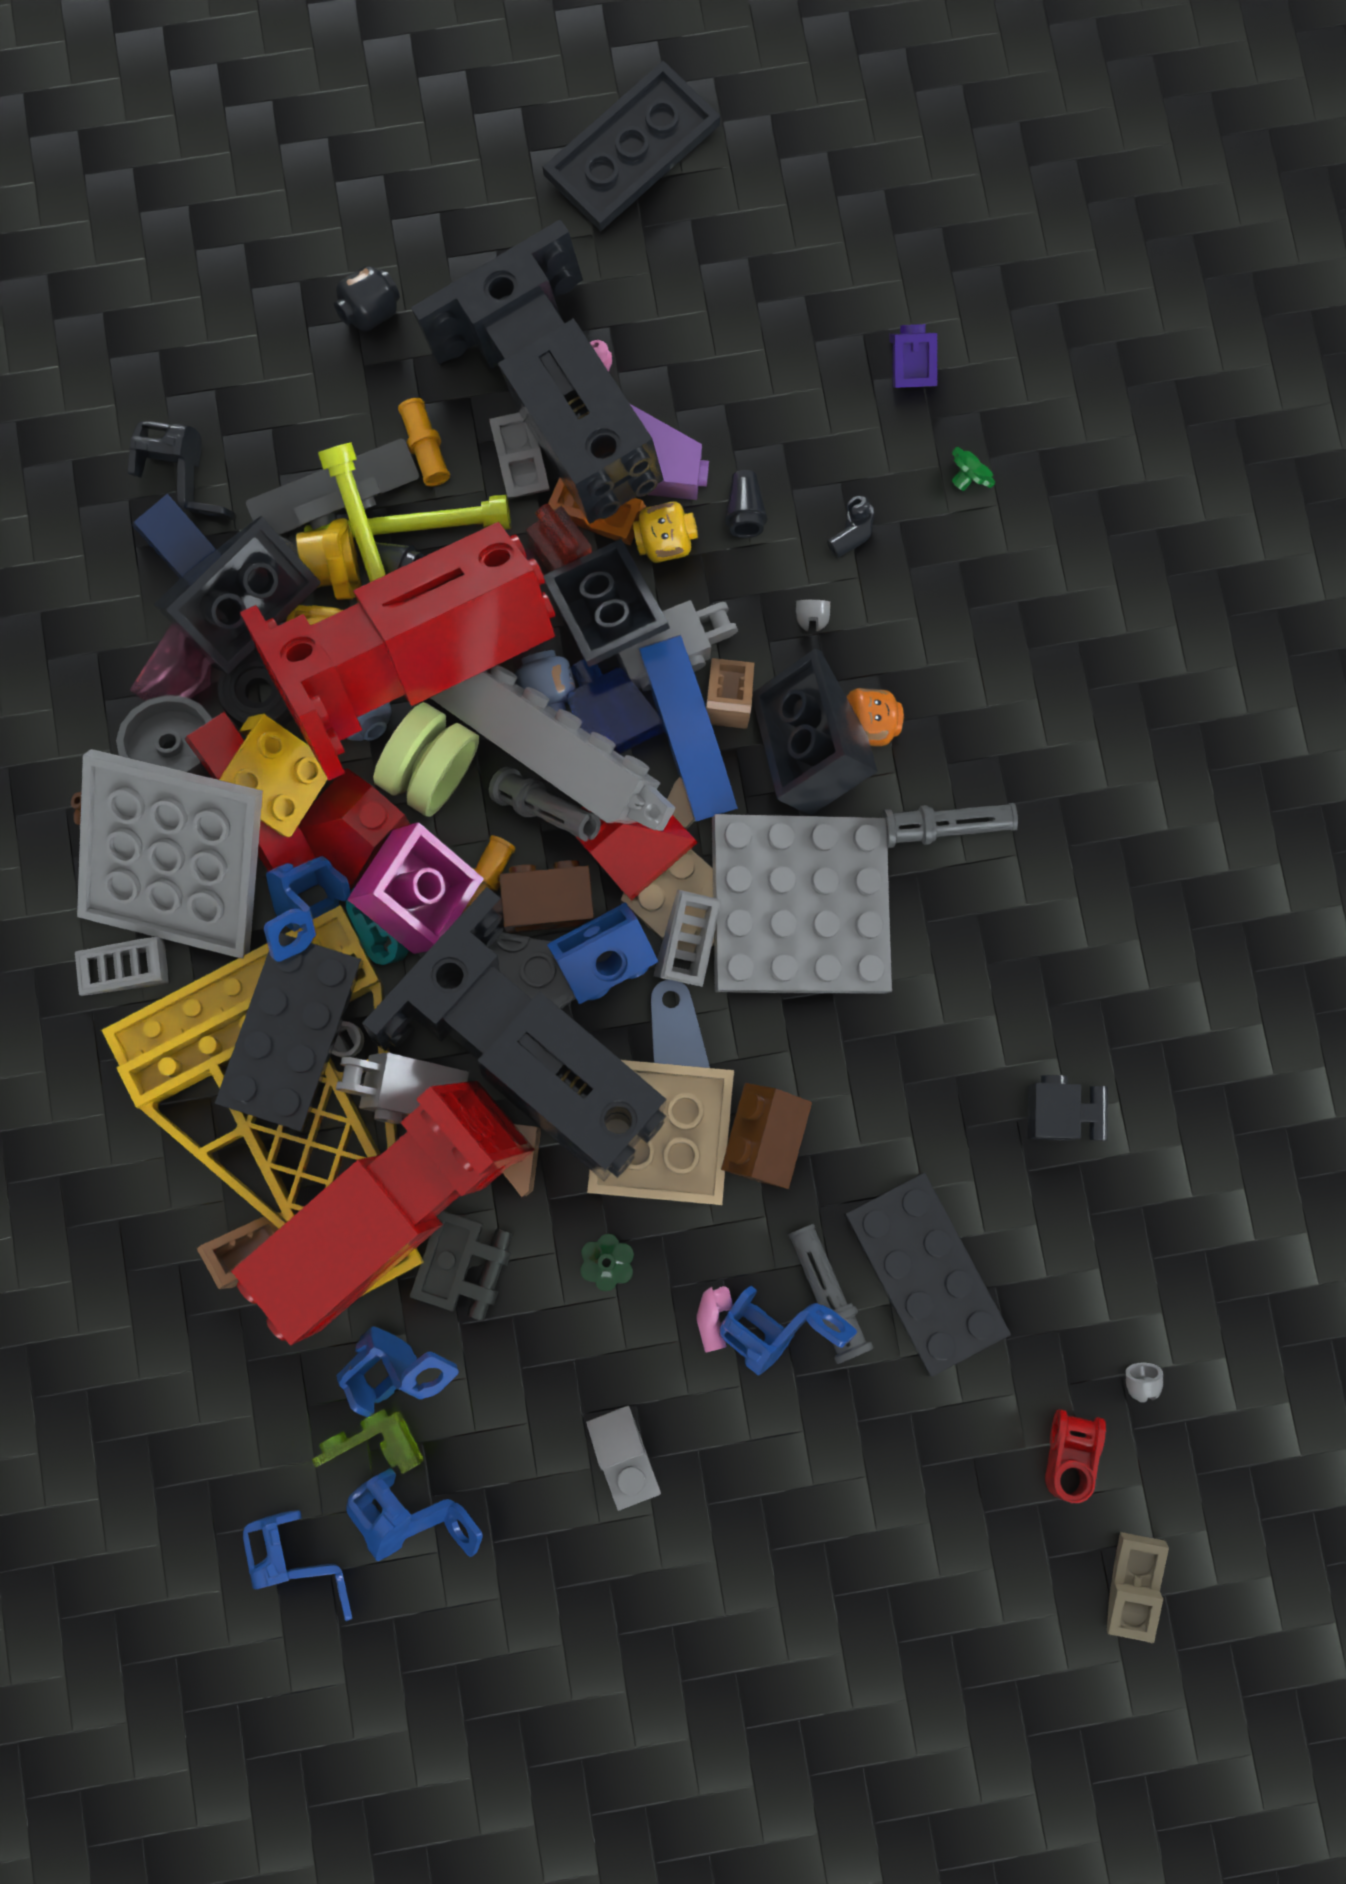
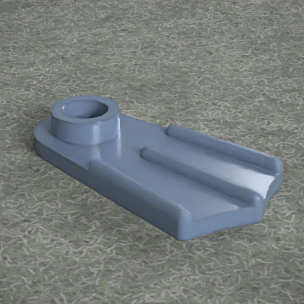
M664 980L660 982L651 994L654 1063L710 1068L689 989L685 984L678 981ZM672 991L678 995L679 1003L675 1008H668L663 1004L662 997L664 993Z

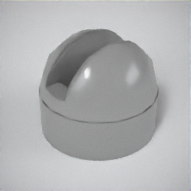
M825 600L796 601V619L800 627L808 631L809 621H816V631L825 628L830 618L831 602Z
M343 1021L332 1054L341 1058L356 1056L362 1050L365 1042L362 1030L355 1024ZM345 1030H347L354 1044L351 1050L341 1034Z
M1136 1363L1126 1369V1386L1132 1398L1139 1402H1146L1148 1398L1155 1400L1159 1397L1163 1388V1371L1160 1367L1151 1363Z

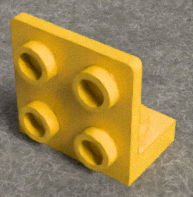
M265 714L250 716L239 731L247 737L219 780L262 790L260 821L282 836L290 837L324 786L327 777L309 745Z

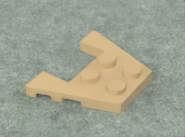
M679 777L674 783L667 800L675 807L673 816L687 830L695 820L692 816L682 780ZM690 849L632 901L623 893L621 903L626 902L635 916L663 940L677 890L713 898V868ZM686 906L684 914L704 918L707 910ZM682 923L680 932L699 936L702 927ZM678 940L676 949L694 953L696 944Z

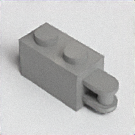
M689 600L664 610L662 613L670 629L615 654L631 691L640 687L643 691L651 690L638 648L681 635L693 671L696 672L706 665L705 661L710 659L711 645L727 639L738 632L736 624L730 623L726 614L729 610L727 603H716L696 612L692 601ZM711 621L714 630L705 633L702 624Z
M388 1052L369 1055L368 1061L342 1057L341 1065L345 1066L342 1082H337L336 1090L361 1096L359 1108L375 1112V1120L401 1124L402 1118H406L420 1106L416 1099L430 1086L467 1082L469 1072ZM366 1071L364 1085L362 1086L360 1085L362 1073Z

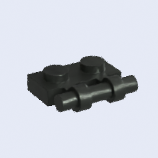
M442 1211L437 1215V1218L443 1225L430 1235L422 1259L424 1263L420 1265L410 1297L454 1311L461 1294L472 1298L467 1316L484 1321L489 1304L494 1305L498 1291L494 1289L502 1265L507 1266L511 1252L507 1250L513 1234L496 1228L491 1244L487 1245L478 1242L483 1227L482 1223ZM473 1255L485 1259L477 1284L465 1281Z

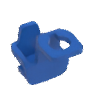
M325 857L315 858L294 868L293 864L286 863L266 873L270 897L277 915L276 918L270 920L264 926L271 958L280 962L305 950L316 936L313 919L339 906V900L346 901L350 896L351 891L347 878L337 871ZM319 884L325 890L327 898L309 907L297 894ZM284 926L294 932L302 929L290 945H280L279 934Z
M752 1286L740 1294L720 1327V1335L724 1341L745 1358L746 1367L758 1376L778 1360L794 1337L795 1332L806 1321L814 1330L840 1348L851 1341L857 1333V1330L840 1315L818 1303H813L806 1307L784 1328L768 1316L765 1311L751 1303L757 1293V1290ZM744 1316L764 1332V1342L739 1323V1319ZM822 1319L833 1323L841 1332L829 1328Z
M372 1326L360 1337L359 1342L356 1344L355 1351L357 1354L336 1376L338 1384L346 1394L350 1408L360 1415L369 1417L375 1411L374 1403L386 1400L395 1393L396 1389L420 1400L431 1397L442 1391L458 1375L459 1370L455 1363L433 1352H426L417 1359L413 1349L405 1341L385 1330ZM382 1359L389 1376L374 1389L368 1385L364 1374ZM428 1368L441 1370L438 1378L422 1383L419 1386L416 1377L420 1372Z
M392 1468L363 1483L348 1498L346 1505L347 1514L364 1536L367 1548L376 1561L387 1558L402 1548L406 1538L443 1521L450 1535L469 1557L478 1552L483 1538L481 1530L466 1510L458 1503L449 1499L442 1500L411 1515L390 1490L396 1478V1473ZM373 1499H376L382 1507L381 1514L372 1503ZM457 1520L466 1528L469 1539L462 1533Z
M300 1510L268 1516L245 1526L243 1540L253 1589L289 1581V1579L335 1574L345 1621L352 1619L343 1573L338 1565L330 1563L286 1570L277 1525L301 1519ZM262 1529L267 1557L255 1566L248 1533Z

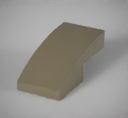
M1120 1532L1109 1598L1108 1634L1154 1643L1163 1603L1160 1588L1169 1550L1166 1541Z

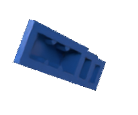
M681 635L638 648L663 731L666 733L693 819L697 822L712 817L715 814H722L737 809L711 721Z

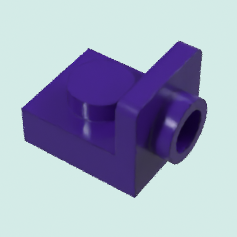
M926 324L900 325V334H889L890 343H893V387L937 386V333H926Z

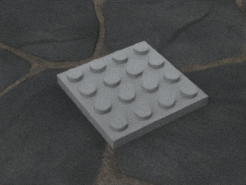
M93 749L89 750L83 755L77 917L243 959L244 955L250 952L263 791Z
M715 814L712 817L713 898L722 900L714 933L715 992L878 994L892 992L888 848L885 818Z

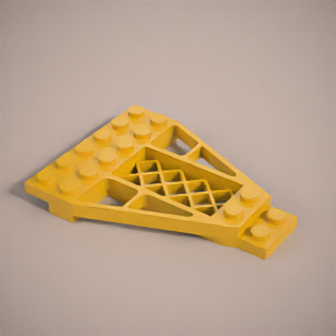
M339 905L313 919L316 936L312 939L311 943L360 958L364 961L350 1002L368 992H372L375 1009L385 999L383 983L344 908ZM302 929L295 932L290 931L285 935L297 938L298 932L302 931ZM265 944L244 955L243 959L238 958L104 1028L102 1032L119 1064L117 1070L136 1108H140L277 1228H281L304 1207L295 1204L303 1178L325 1184L327 1187L337 1178L344 1156L355 1160L365 1158L345 1151L352 1129L357 1135L367 1157L381 1155L350 1094L336 1090L337 1082H342L344 1072H338L331 1057L325 1071L327 1078L323 1077L322 1079L325 1087L318 1108H312L311 1113L315 1114L307 1140L286 1134V1126L278 1125L276 1131L256 1125L257 1117L230 1109L237 1123L236 1129L201 1147L158 1109V1104L161 1101L213 1075L220 1089L226 1067H228L269 952L268 944ZM378 1047L379 1054L390 1053L389 1048L384 1052ZM332 1089L347 1118L325 1112ZM323 1116L346 1123L338 1149L315 1142ZM385 1122L388 1149L398 1140L397 1125ZM257 1130L275 1135L269 1153ZM244 1137L281 1213L272 1209L214 1159L212 1153ZM283 1138L305 1144L298 1170L275 1164ZM313 1147L336 1154L328 1180L305 1173ZM277 1170L296 1175L290 1194ZM417 1248L363 1295L424 1263Z

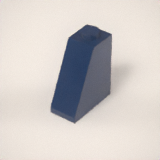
M168 493L131 524L179 578L216 550Z

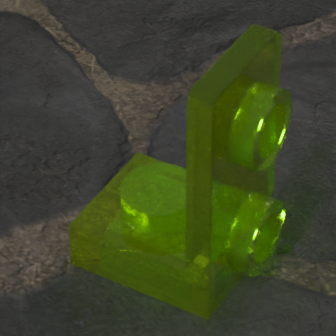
M385 1409L361 1421L360 1424L363 1431L347 1439L344 1431L320 1443L319 1447L322 1453L312 1459L315 1467H318L381 1432L385 1440L380 1442V1446L392 1468L398 1465L403 1474L424 1461L400 1411L388 1417Z

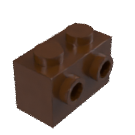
M567 860L554 863V869L536 871L535 865H517L509 868L510 873L500 874L503 920L506 932L520 933L580 927L593 920L594 910L589 866H580L579 861Z
M745 1083L721 1170L760 1183L789 1189L812 1102L776 1088Z

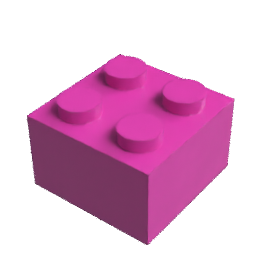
M418 822L392 830L347 900L410 952L416 954L428 951L461 916L484 878Z

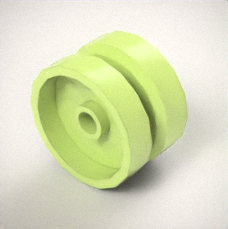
M422 702L406 715L386 744L376 765L373 776L374 784L393 796H398L407 791V805L421 814L431 817L447 802L467 772L479 744V735L459 723L446 728V715L428 703Z

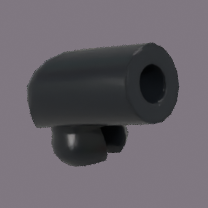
M855 496L847 503L848 512L845 530L827 540L828 547L836 558L865 543L872 535L875 515L874 508L864 496Z

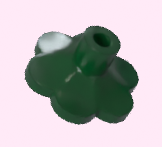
M604 1234L597 1242H588L583 1246L581 1255L584 1263L581 1266L580 1272L584 1280L595 1282L596 1286L602 1291H610L617 1283H626L631 1279L633 1270L630 1262L634 1257V1253L630 1245L619 1243L616 1236L612 1234ZM605 1258L611 1261L609 1267H605L602 1264Z

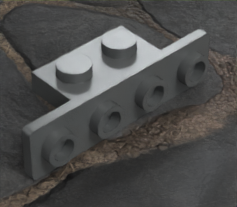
M402 438L356 456L357 460L353 461L356 470H353L352 473L364 510L377 505L374 499L375 496L419 478L418 470L406 441ZM328 469L318 471L246 501V506L252 520L254 521L259 516L263 517L278 535L310 523L312 530L318 529L336 520L335 512L345 509L335 476L330 477Z

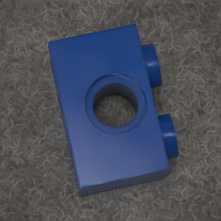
M626 902L547 944L579 1004L604 996L611 987L626 979H634L643 975L650 966L659 962L637 917ZM613 951L606 961L596 962L602 953Z

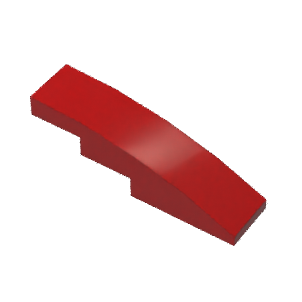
M223 712L187 735L185 741L211 775L210 778L219 780L243 744L244 739L226 713ZM260 821L258 857L268 871L286 863L293 864L294 868L316 858L299 826H297L292 836L284 837Z

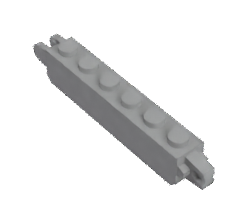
M496 665L430 697L606 823L631 824L638 822L653 830L663 831L674 813L675 807L657 790L660 782L647 774L650 768L645 763L630 755L622 757L613 750L616 746L613 741L599 733L592 732L590 735L580 728L582 721L578 717L562 709H559L558 712L547 705L550 699L546 695L531 687L523 689L515 683L517 676L501 666Z

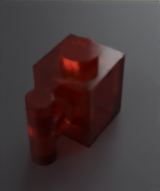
M550 504L543 505L535 513L539 521L526 529L529 545L549 572L592 553V546L562 505L553 510Z

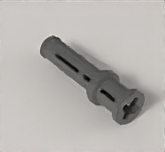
M512 767L499 769L490 781L489 795L492 801L501 806H513L515 812L525 818L538 816L570 832L583 841L594 839L600 830V818L594 813L581 809L549 793L541 781L535 778L525 779L518 770Z
M1015 803L934 811L932 807L924 805L920 806L917 811L893 813L891 809H884L882 812V818H885L887 824V848H894L896 843L921 841L923 845H929L936 841V837L1003 830L1015 831L1018 827V814ZM983 817L989 818V821L987 822H976L966 824L956 823L957 820ZM936 822H944L943 826H936ZM900 825H915V828L899 829Z
M811 1224L788 1234V1237L792 1241L818 1304L832 1309L857 1330L854 1338L844 1347L840 1348L833 1344L837 1352L834 1359L836 1364L868 1352L874 1349L872 1342H866L855 1317L858 1310L856 1306H853L852 1302L847 1304L832 1265L817 1235L816 1227L814 1224ZM822 1319L829 1328L841 1332L833 1323Z

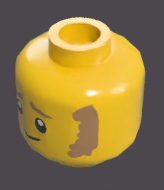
M676 501L644 508L639 514V521L633 522L635 539L640 555L647 554L650 561L654 563L685 557L691 551V539L698 538L693 512L685 514L681 504Z

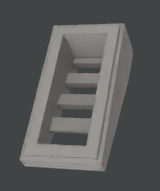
M677 890L657 959L659 962L655 966V977L703 987L721 899ZM691 906L707 911L704 918L684 914L685 907ZM682 923L702 927L699 936L680 932ZM678 940L696 944L694 953L676 949ZM674 958L691 961L689 970L673 967Z
M159 937L137 939L75 952L80 996L169 984L165 941ZM139 953H146L148 973L141 974ZM124 955H130L132 976L125 977ZM113 957L115 979L108 980L106 958ZM97 959L99 982L91 983L89 960Z

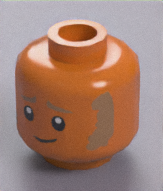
M858 688L848 694L847 699L868 735L870 746L888 745L893 737L900 734L903 725V707L900 702H896L894 695L890 691Z

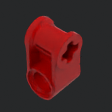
M1058 1409L1056 1411L1051 1427L1050 1452L1045 1474L1047 1488L1055 1497L1070 1503H1081L1088 1500L1093 1494L1099 1458L1105 1442L1106 1423L1104 1418L1096 1417L1091 1421L1068 1416L1066 1410ZM1070 1431L1084 1433L1085 1437L1073 1436L1070 1434ZM1074 1468L1080 1476V1483L1075 1491L1066 1493L1060 1485V1478L1066 1469Z

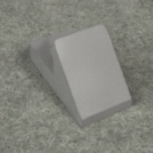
M629 1405L586 1422L599 1467L604 1471L618 1511L661 1494Z

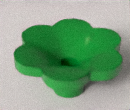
M959 447L954 448L952 451L955 457L954 461L961 468L952 479L956 487L965 491L973 481L980 485L983 484L988 488H992L995 485L991 470L982 464L973 453L963 451Z

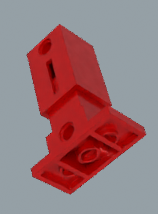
M499 522L353 590L358 602L357 604L311 626L304 614L278 626L273 617L265 621L257 605L240 612L274 685L328 781L345 773L338 758V755L345 752L340 741L362 731L357 717L403 695L409 704L413 706L555 637L550 618L555 617V611L545 592L541 593L539 586L545 583L543 573L534 558L527 560L526 552L516 534L509 536Z
M479 1081L430 1086L416 1099L420 1106L400 1122L407 1130L402 1137L381 1155L359 1159L231 1271L238 1279L237 1287L241 1294L249 1302L258 1304L268 1317L266 1320L267 1325L276 1337L283 1341L286 1340L290 1345H293L320 1332L443 1224L437 1218V1215L459 1196L462 1197L486 1188L512 1164L522 1162L535 1151L533 1146Z

